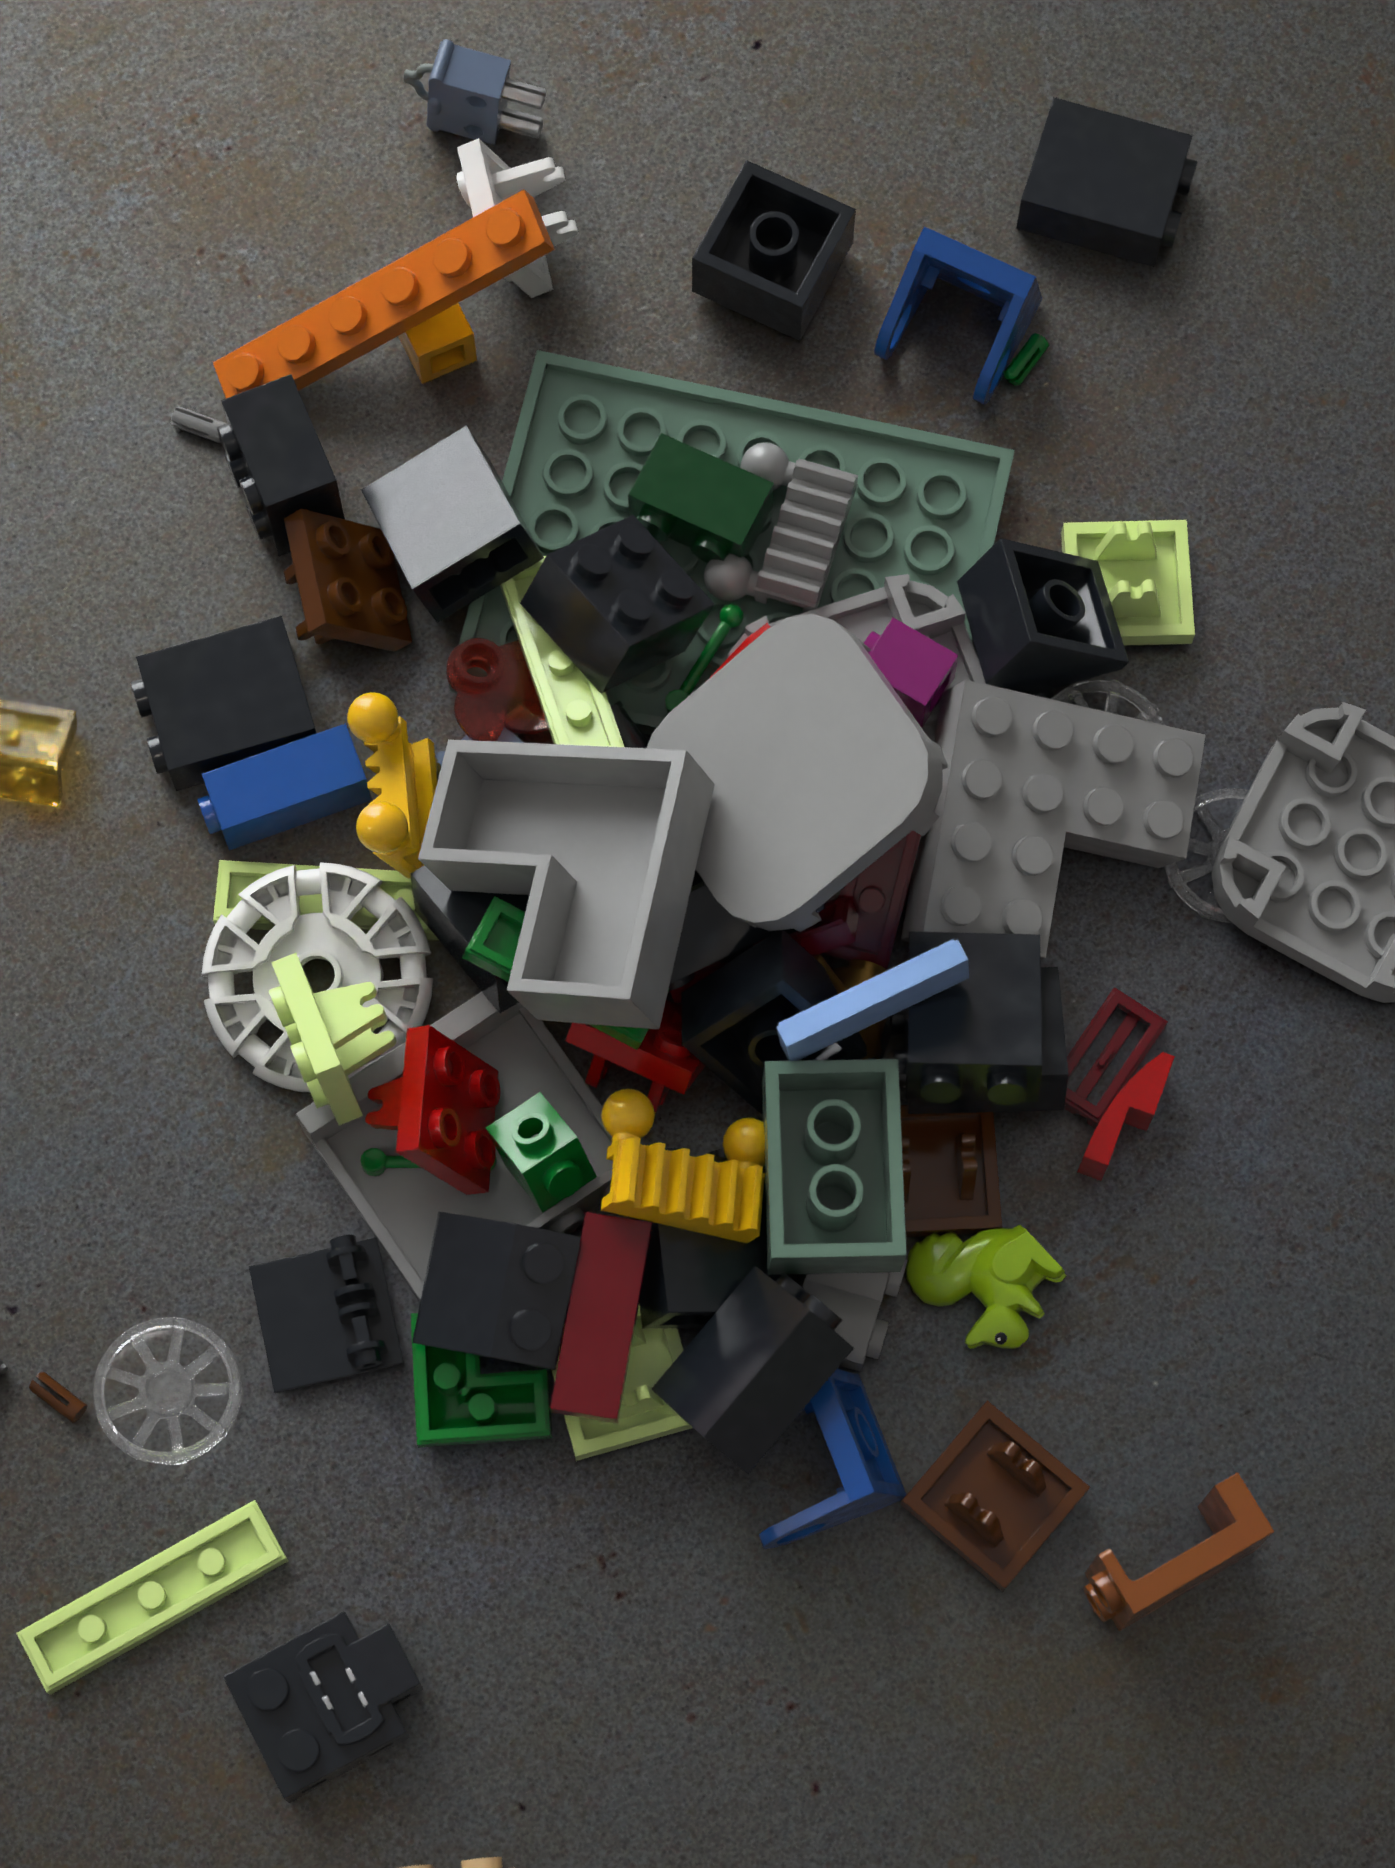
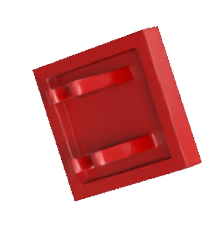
M668 1000L665 1002L660 1028L648 1029L638 1050L583 1023H572L565 1040L594 1054L585 1083L595 1088L599 1086L601 1079H605L612 1063L652 1080L653 1082L647 1097L653 1105L655 1114L659 1106L664 1104L670 1089L684 1095L705 1067L699 1059L682 1046V1004L677 1005Z
M430 1025L407 1028L403 1077L376 1086L368 1091L367 1096L376 1104L383 1105L380 1110L368 1113L365 1117V1122L375 1129L398 1130L396 1153L462 1193L472 1195L489 1192L490 1173L495 1161L496 1149L486 1127L495 1122V1110L501 1095L498 1080L499 1071Z

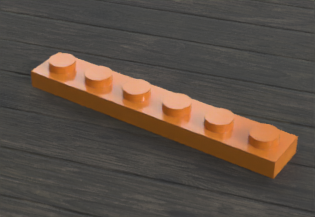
M524 189L213 362L225 397H232L290 374L299 391L555 250L534 197Z

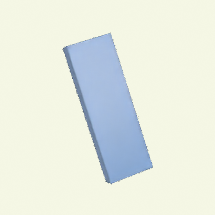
M952 939L779 1022V1026L776 1027L779 1041L788 1060L798 1061L968 979L969 961L959 940L954 941Z

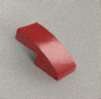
M1165 1052L1160 1053L1142 1067L1116 1095L1103 1114L1090 1139L1078 1168V1173L1100 1181L1102 1180L1123 1123L1147 1131L1154 1117L1175 1056Z

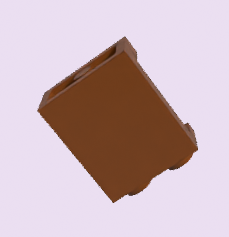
M1238 1472L1215 1485L1197 1507L1212 1530L1213 1536L1135 1581L1127 1577L1110 1548L1095 1557L1085 1571V1575L1090 1583L1084 1586L1083 1590L1092 1609L1102 1622L1112 1619L1119 1631L1123 1630L1255 1552L1275 1532Z

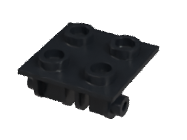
M342 1235L330 1240L331 1248L249 1266L274 1393L404 1364L377 1237L357 1242L355 1235Z

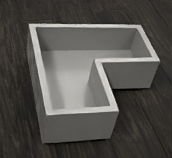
M963 680L944 691L941 696L934 742L940 745L949 767L942 769L943 788L934 813L940 817L920 839L911 875L901 940L908 942L909 931L1040 935L1041 959L1046 958L1064 847L1155 868H1162L1186 859L1206 735L970 680Z
M448 739L418 860L452 891L529 895L507 991L536 1019L659 1029L715 784L687 750Z

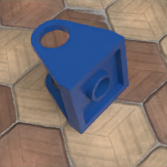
M924 227L880 329L874 355L885 360L890 358L928 289L932 290L937 278L1003 307L997 319L1002 324L973 394V400L986 405L994 394L1003 377V372L1011 362L1042 301L1037 278L1034 275Z
M836 1369L802 1410L806 1411V1414L815 1412L843 1486L836 1489L838 1494L762 1531L759 1534V1538L764 1549L779 1547L889 1506L903 1500L907 1495L859 1374Z

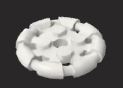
M320 862V868L298 871L296 866L292 865L269 873L250 884L238 894L242 900L227 917H224L222 914L219 917L207 942L203 958L202 976L208 977L209 999L204 1000V1005L212 1028L221 1044L233 1058L240 1055L255 1067L253 1071L255 1076L281 1088L298 1092H310L307 1083L304 1082L290 1047L292 1044L285 1027H283L268 991L280 986L271 962L297 953L302 967L313 959H324L332 964L335 977L332 985L327 990L365 982H372L376 988V996L364 1002L362 1006L369 1007L374 1004L383 1006L389 1021L378 1034L384 1031H392L396 1038V1044L347 1075L348 1079L406 1041L407 1028L423 1025L433 989V978H427L425 956L431 954L429 943L420 921L402 897L395 900L381 889L382 881L354 867L336 863ZM322 894L323 913L300 915V896ZM363 907L378 918V921L367 934L350 921L356 912ZM264 916L275 926L264 936L260 944H257L246 934L258 919ZM400 958L401 979L383 981L384 973L380 959ZM253 971L255 993L235 995L234 975ZM267 1018L283 1031V1034L272 1047L256 1035Z

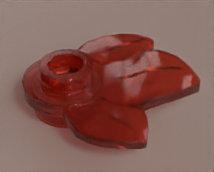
M473 638L453 649L448 657L446 676L451 687L457 692L454 716L459 726L473 741L497 742L504 727L512 732L521 734H536L549 730L519 640L498 646L488 639ZM472 667H479L485 670L488 676H473L467 670Z

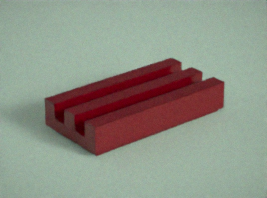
M1115 987L1067 1056L1069 1080L1115 1010L1120 1008L1128 1013L1077 1090L1073 1092L1067 1088L1065 1109L1075 1116L1077 1113L1087 1119L1086 1123L1095 1129L1111 1102L1134 1076L1168 1023L1167 1020ZM1138 1022H1142L1149 1028L1097 1105H1093L1086 1099Z

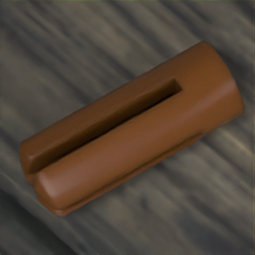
M44 1371L38 1373L35 1377L68 1402L67 1406L34 1380L31 1381L29 1385L30 1391L70 1422H77L86 1411L87 1404Z

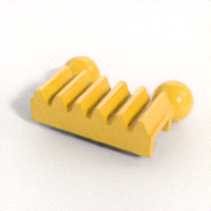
M376 692L365 693L357 697L350 705L347 722L353 735L363 741L364 745L374 752L373 755L365 760L366 767L376 774L367 782V788L377 794L378 797L369 803L359 814L356 822V832L360 842L367 849L373 851L374 855L406 878H411L410 873L424 866L418 860L438 782L434 742L429 738L413 744L408 742L407 722L402 717H398V711L394 703L383 694Z
M621 1089L607 1098L602 1108L601 1118L605 1130L612 1136V1144L607 1147L606 1159L613 1161L610 1193L602 1198L601 1211L746 1244L760 1236L765 1173H762L765 1164L763 1121L756 1118H742L733 1122L723 1137V1151L728 1161L719 1163L714 1161V1155L712 1154L694 1157L689 1156L690 1149L686 1148L668 1151L665 1150V1143L640 1144L641 1138L650 1131L654 1123L655 1113L649 1098L635 1089Z

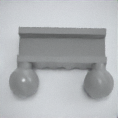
M763 442L755 444L743 455L741 469L773 482V490L778 489L782 485L788 486L784 504L780 508L777 525L773 529L770 547L767 548L763 568L759 572L754 571L744 556L740 558L729 553L724 561L710 560L707 563L704 571V582L708 591L714 597L723 601H735L747 594L755 597V601L766 604L769 597L803 607L804 613L818 608L857 488L858 475L803 459H798L794 463L789 461L782 448L773 443Z

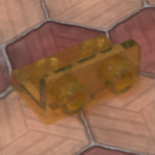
M0 699V798L49 806L59 805L63 795L61 771L77 732L76 711Z

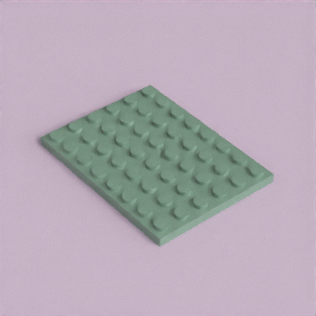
M537 350L502 482L544 557L629 517L628 494L661 433L741 468L743 455L750 447L763 442L773 443L784 450L791 462L796 463V460L803 459L858 475L857 488L818 608L884 587L885 577L909 574L910 581L931 585L948 597L954 594L965 611L957 581L994 545L1015 450ZM782 485L778 489L773 490V508L746 558L754 571L759 572L763 568L767 548L770 547L773 529L777 525L780 508L784 504L788 486ZM670 538L666 541L657 540L713 601L714 606L685 652L606 691L610 706L620 700L623 708L640 732L652 735L653 731L668 715L665 708L667 694L681 687L720 624L719 613L725 605H738L744 614L743 621L738 627L730 629L691 694L704 684L725 662L730 650L745 633L747 625L764 616H767L769 623H773L803 613V607L769 597L766 604L755 601V597L747 594L735 601L717 599L708 591L704 582L706 562L696 557L690 547ZM499 585L469 604L449 680L450 692L514 706L526 702L530 704L529 707L535 705L538 711L543 712ZM965 616L964 623L970 636L971 641H973L967 616Z

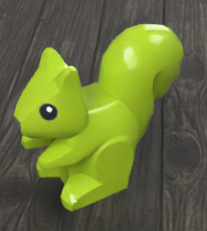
M1020 1224L1014 1228L986 1229L964 1242L954 1232H948L943 1235L932 1233L921 1242H916L911 1248L905 1269L906 1279L912 1291L924 1303L938 1307L952 1305L971 1292L981 1301L986 1310L965 1338V1344L970 1349H975L982 1345L1002 1349L1022 1347L1029 1339V1329L1019 1312L1024 1311L1041 1319L1045 1313L1040 1304L1034 1299L1032 1295L1033 1290L1044 1279L1057 1283L1062 1282L1066 1277L1064 1269Z

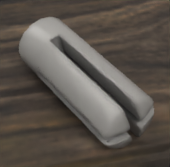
M179 406L175 409L171 417V425L173 427L222 443L217 427L226 424L225 422Z

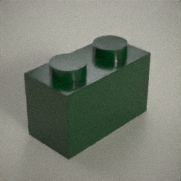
M661 433L628 494L629 516L634 515L656 540L666 541L670 538L690 547L696 557L706 563L710 560L724 561L729 553L740 558L743 556L747 558L773 508L774 483Z

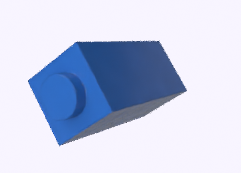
M345 723L203 773L202 777L209 795L197 799L209 834L222 831L230 851L371 801V795L367 788L365 773Z

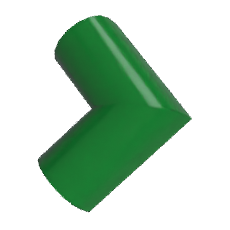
M411 1313L412 1341L418 1313ZM412 1343L418 1448L552 1438L550 1388L546 1369L481 1374L480 1356Z

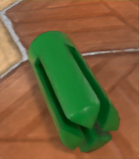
M1033 333L1003 372L1004 378L1008 379L1007 381L1012 385H1021L1048 349V341L1040 334Z

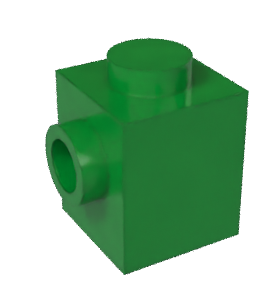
M541 1092L486 1127L506 1168L542 1213L563 1199L573 1195L578 1189L597 1177L578 1137Z

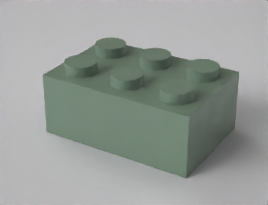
M898 1059L765 1061L762 1076V1110L765 1135L764 1173L768 1275H777L783 1272L785 1274L901 1272L907 1254Z

